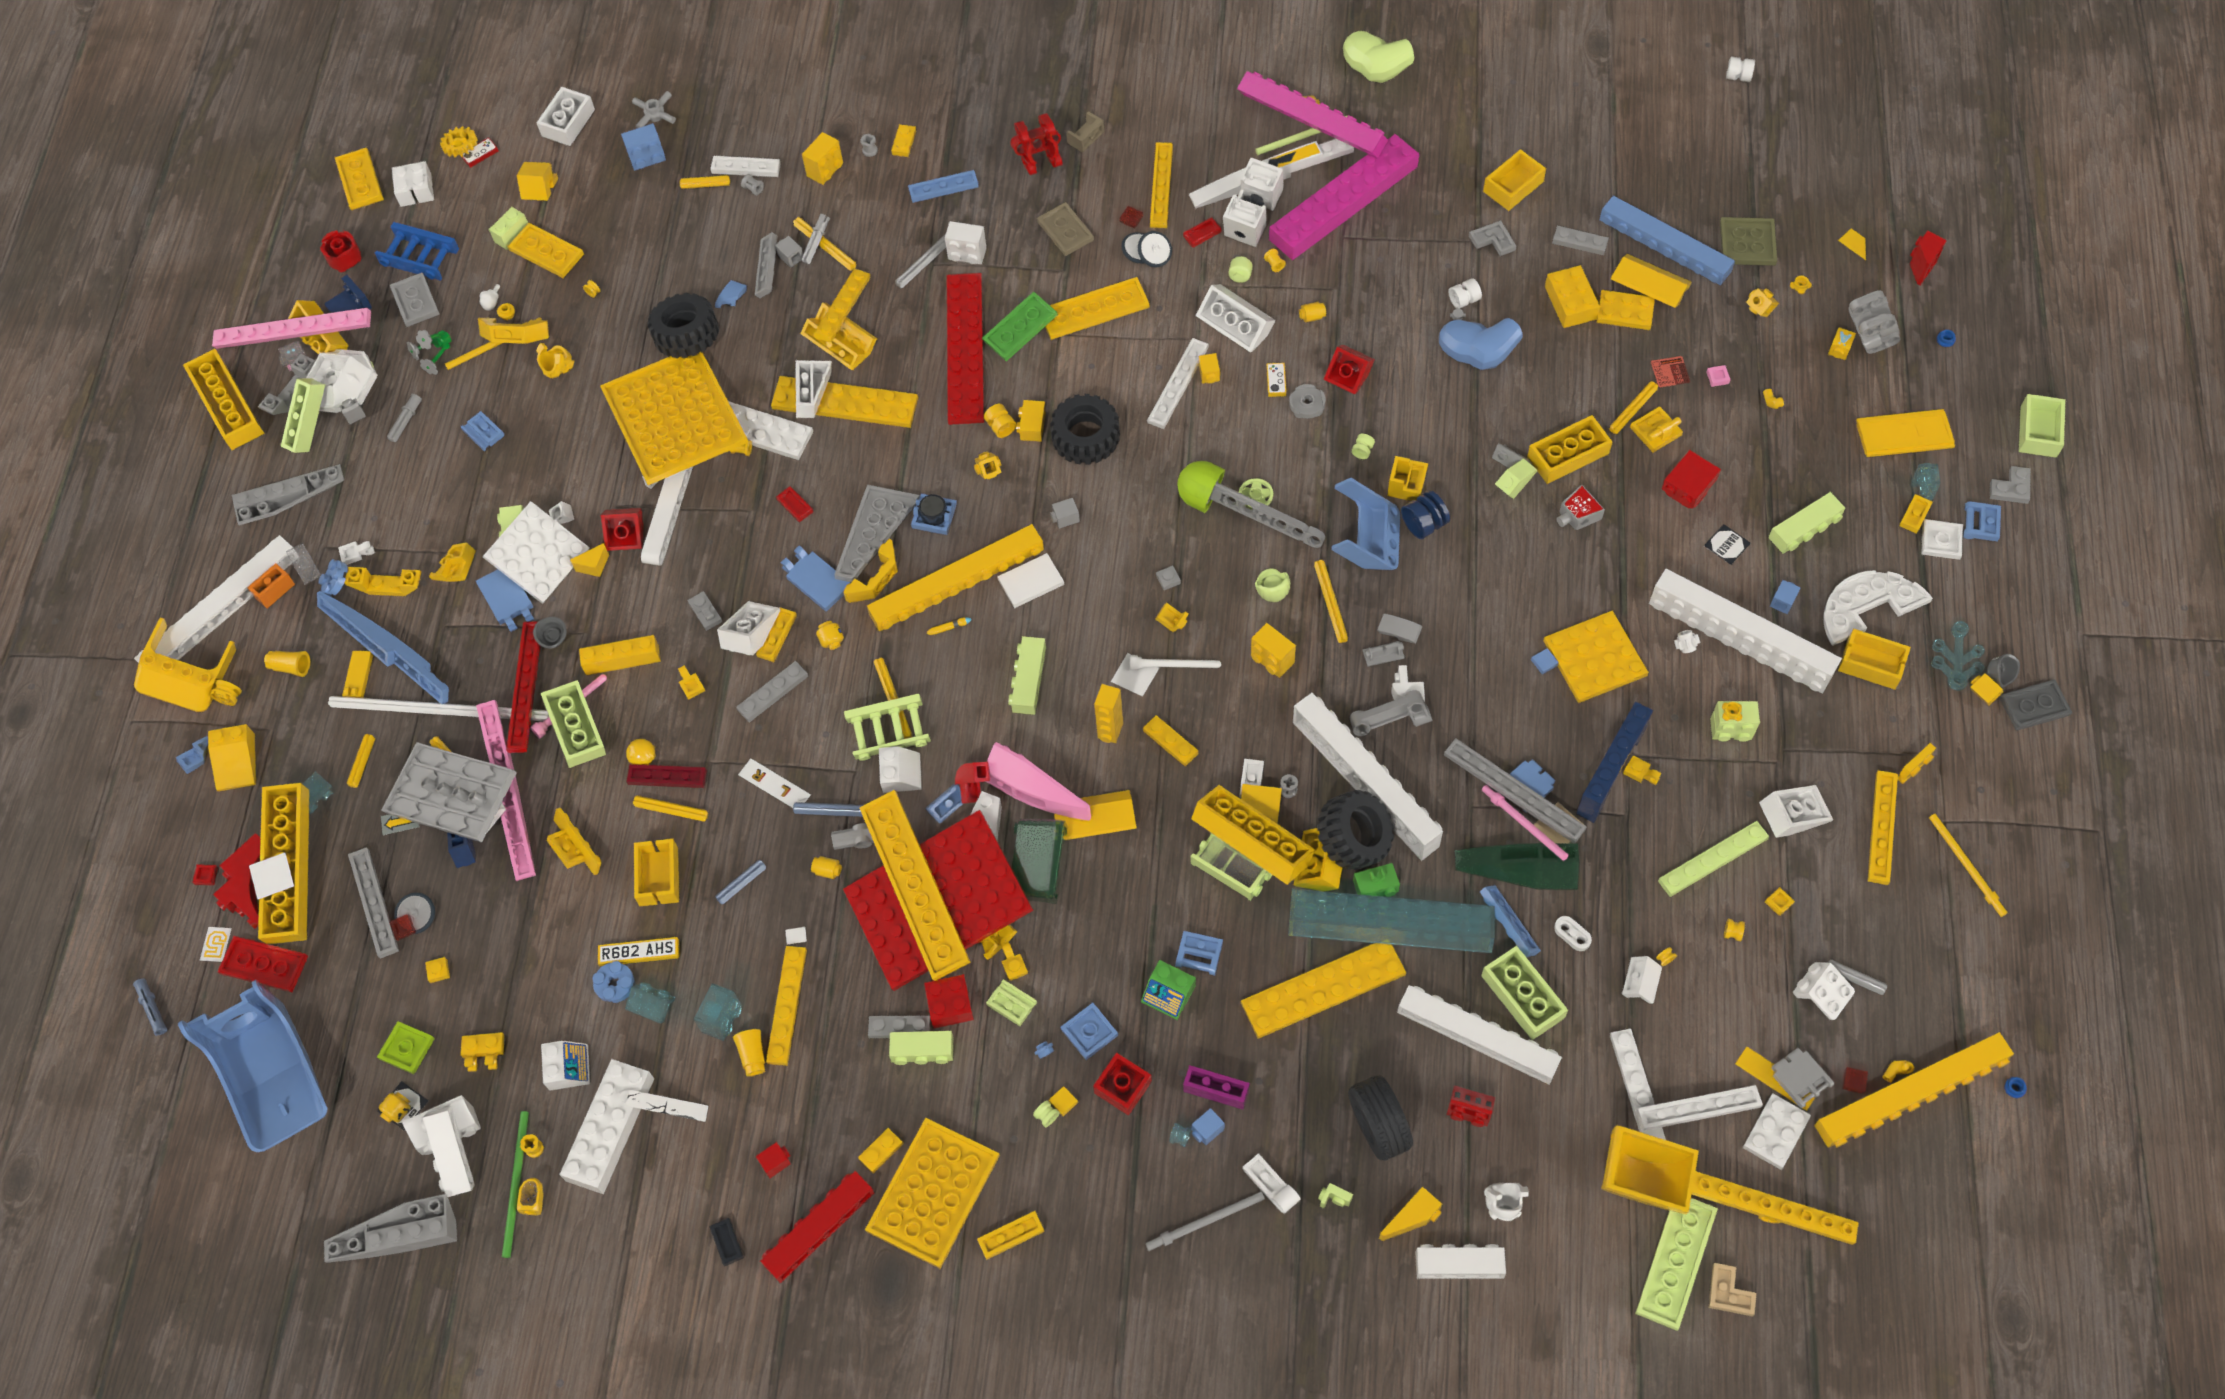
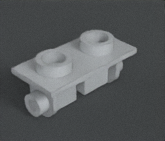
M1498 443L1492 456L1493 459L1508 468L1523 458L1532 464L1529 458L1516 454L1515 451L1508 448L1505 444Z
M1399 641L1363 649L1368 667L1405 658L1402 651L1404 649L1403 643Z

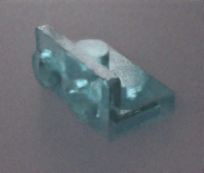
M1919 464L1911 481V487H1920L1921 496L1933 502L1940 485L1938 464Z

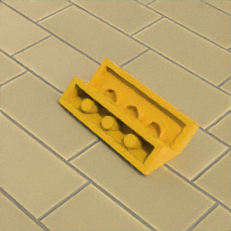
M1629 254L1623 256L1611 277V280L1675 308L1680 304L1685 291L1689 289L1692 283Z
M822 303L816 318H807L801 334L846 367L854 370L871 354L877 338L847 317L831 343L814 338L817 327L830 308L828 303Z
M1130 790L1080 798L1090 806L1091 819L1089 821L1054 814L1059 841L1137 828Z

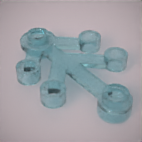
M1963 621L1956 622L1951 629L1955 637L1954 654L1942 639H1936L1932 644L1934 651L1941 652L1952 663L1954 671L1944 663L1945 660L1941 656H1935L1932 659V667L1940 669L1948 677L1947 683L1949 687L1957 691L1963 690L1967 686V679L1973 675L1981 674L1984 670V665L1977 661L1973 663L1970 669L1962 673V666L1974 658L1982 657L1985 652L1982 645H1975L1970 652L1963 656V639L1969 631L1968 624Z

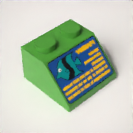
M1159 960L1149 978L1141 1003L1178 1020L1196 987V977Z

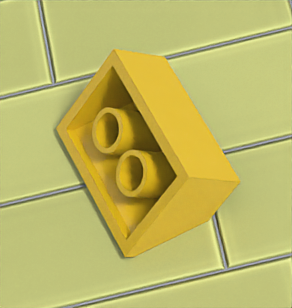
M1317 828L1303 831L1302 841L1314 848L1315 851L1309 866L1294 879L1293 885L1318 891L1339 889L1342 867L1335 864L1336 861H1332L1328 857L1329 854L1322 849L1323 844L1321 841L1319 842L1318 836L1320 833L1317 831Z

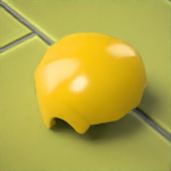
M646 739L632 741L626 750L628 762L637 765H650L656 757L655 746Z

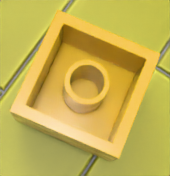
M824 132L802 153L807 177L822 185L843 164L839 140Z
M1268 623L1251 638L1252 659L1256 663L1264 665L1270 674H1275L1280 678L1295 663L1296 645Z

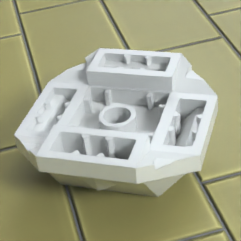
M336 349L334 352L320 353L306 378H312L325 384L319 411L337 413L341 411L339 406L347 399L352 398L353 400L356 398L359 405L363 404L378 375L364 351Z

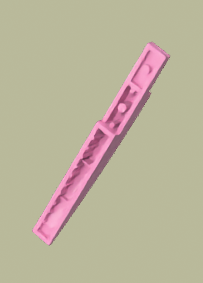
M492 700L476 705L489 762L514 770L511 754L506 750L507 739L504 735L497 702ZM515 776L505 797H503L502 803L506 810L501 815V820L515 879L519 881L536 876Z

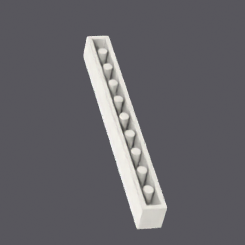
M279 535L250 561L242 565L237 572L228 577L218 588H215L211 594L201 600L192 610L184 614L179 621L170 626L164 632L155 652L179 660L253 597L247 587L275 563L285 570L300 557L298 553ZM143 650L134 658L138 663Z

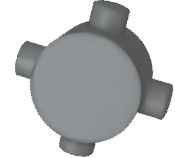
M1456 308L1453 313H1450V317L1453 320H1462L1463 317H1466V313Z

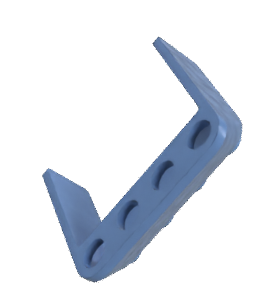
M1352 478L1335 484L1336 490L1356 502L1359 515L1357 544L1350 540H1345L1333 545L1332 551L1364 569H1396L1399 561L1400 512L1398 507Z

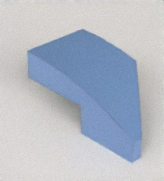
M731 280L717 298L715 307L721 308L723 304L735 306V300H738L746 292V285Z
M207 736L192 743V749L176 757L177 762L186 774L204 764L208 750Z

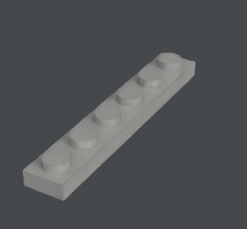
M366 847L348 854L377 956L381 959L399 952L369 849Z

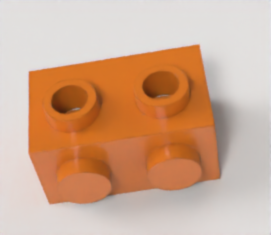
M275 563L247 588L255 599L267 609L291 589L295 583L288 573Z

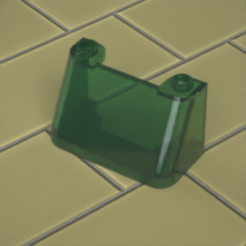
M1019 819V822H1015L1014 834L1017 835L1011 868L1029 901L1057 904L1058 875L1062 848L1065 843L1063 836H1067L1068 830L1066 821Z

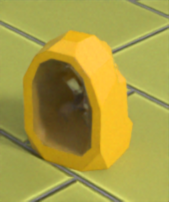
M529 1178L521 1185L517 1201V1211L525 1215L541 1214L543 1188L538 1179Z

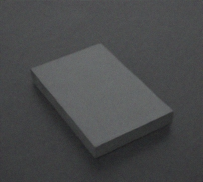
M2055 679L2004 693L1999 697L2016 731L2067 717L2073 713Z

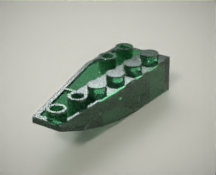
M1543 843L1495 845L1455 850V871L1536 890H1578V843H1555L1568 854V858L1564 861Z

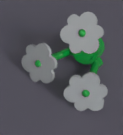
M426 330L418 331V336H416V340L420 345L416 346L411 342H407L408 350L414 359L419 360L418 354L420 349H430L431 344H434L437 348H442L432 360H420V366L429 374L433 373L436 375L438 371L434 363L445 350L450 348L451 337L444 330L433 335H429Z

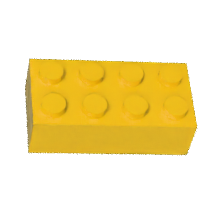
M1591 415L1531 444L1527 458L1530 459L1532 465L1538 470L1546 484H1549L1608 455L1612 446V440L1594 416Z

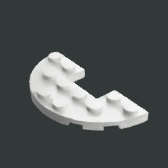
M1876 571L1857 573L1837 585L1828 598L1823 619L1825 632L1831 645L1834 646L1847 640L1853 628L1863 632L1866 631L1867 627L1859 617V614L1888 602L1899 617L1930 603L1933 598L1918 583H1912L1904 579L1903 575L1889 571L1887 573Z

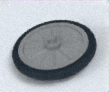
M410 893L398 902L394 912L395 922L403 932L419 934L427 930L432 924L435 917V906L427 895Z

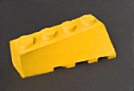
M297 300L288 319L322 315L324 313L315 301ZM339 332L300 337L303 343L309 344L311 349L318 354L334 352L336 349L347 350L349 346Z

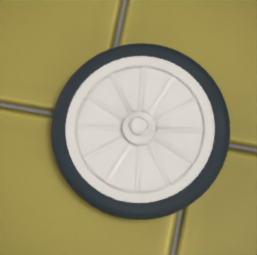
M1149 231L1139 239L1138 254L1146 265L1162 267L1167 264L1172 255V246L1164 234L1158 231Z
M1134 232L1125 236L1121 248L1123 254L1130 261L1145 264L1141 260L1137 248L1139 239L1144 234L1141 232Z

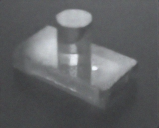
M303 543L286 551L304 584L322 575Z

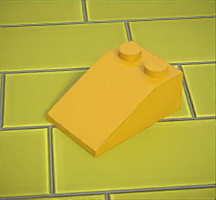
M244 724L208 731V749L216 790L219 792L256 785L255 734L248 725Z

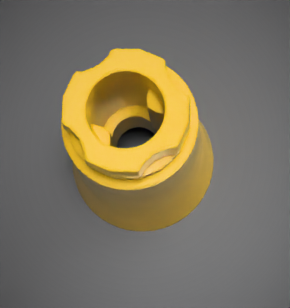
M269 651L264 658L267 669L304 677L310 668V656L306 651Z
M751 1029L735 1034L733 1040L738 1049L746 1076L750 1077L764 1073L765 1060L761 1043V1030Z

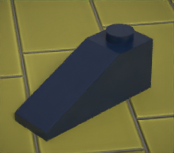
M447 832L448 851L456 868L475 863L476 857L473 840Z

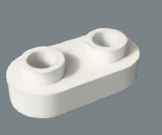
M1562 916L1557 919L1554 930L1559 937L1577 951H1585L1589 948L1592 941L1589 932L1568 916ZM1565 926L1568 928V930L1564 931L1561 929V927ZM1581 939L1584 943L1579 944L1577 940Z

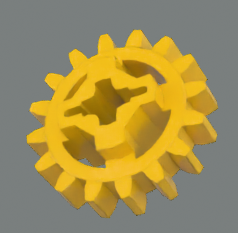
M462 126L460 129L455 127L453 131L450 129L448 134L444 133L445 137L441 138L442 142L440 143L445 154H448L449 157L453 155L456 158L457 155L463 157L464 153L469 154V150H474L473 146H477L476 141L478 139L474 130H470L469 127L465 129Z

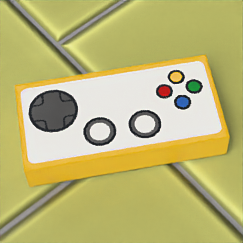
M1285 363L1267 364L1268 397L1286 396Z

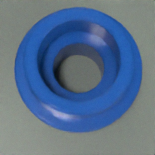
M1943 330L1937 336L1938 344L1943 347H1951L1956 341L1955 334L1951 330Z
M2011 1077L2004 1084L2006 1093L2013 1098H2020L2027 1091L2026 1083L2018 1077ZM2012 1085H2015L2018 1091L2013 1090Z

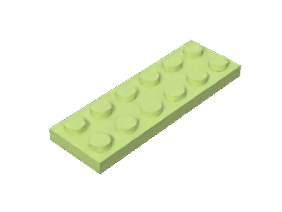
M1691 1198L1689 1213L1681 1214L1669 1211L1635 1314L1676 1331L1679 1330L1718 1208Z

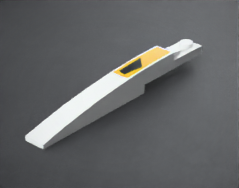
M1337 139L1319 145L1315 141L1265 159L1262 162L1268 163L1269 159H1276L1279 162L1277 167L1283 169L1284 180L1290 178L1292 172L1353 153L1354 147ZM1246 168L1190 193L1189 197L1195 209L1232 197L1233 194L1238 195L1241 190V177Z

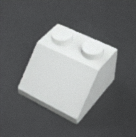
M899 746L879 748L880 784L883 793H888L892 790L896 792L922 790L920 753Z

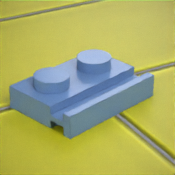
M481 411L467 421L465 426H461L463 432L483 451H486L489 445L492 446L505 436Z

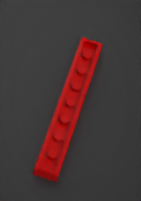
M539 621L523 622L506 746L508 753L527 752L541 646L536 642L533 630Z

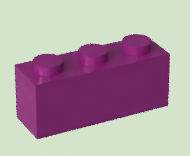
M1189 1065L1183 1084V1091L1243 1110L1249 1093L1250 1083Z

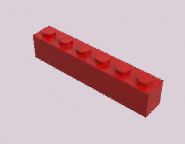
M856 1171L852 1174H847L836 1189L833 1188L826 1194L824 1201L815 1204L805 1219L801 1218L794 1225V1229L789 1234L785 1233L778 1240V1244L773 1249H768L762 1255L760 1262L780 1284L875 1194L871 1186Z

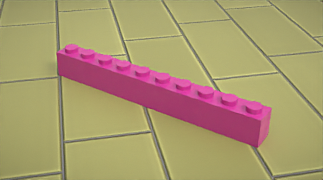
M1247 71L1237 88L1244 96L1376 158L1380 156L1388 141L1384 136L1385 133L1380 129L1375 128L1373 130L1365 122L1360 124L1352 116L1348 115L1345 117L1337 109L1330 110V107L1324 103L1319 105L1315 103L1316 101L1308 96L1304 98L1296 90L1291 92L1283 84L1278 86L1270 78L1265 80L1257 72L1252 74Z

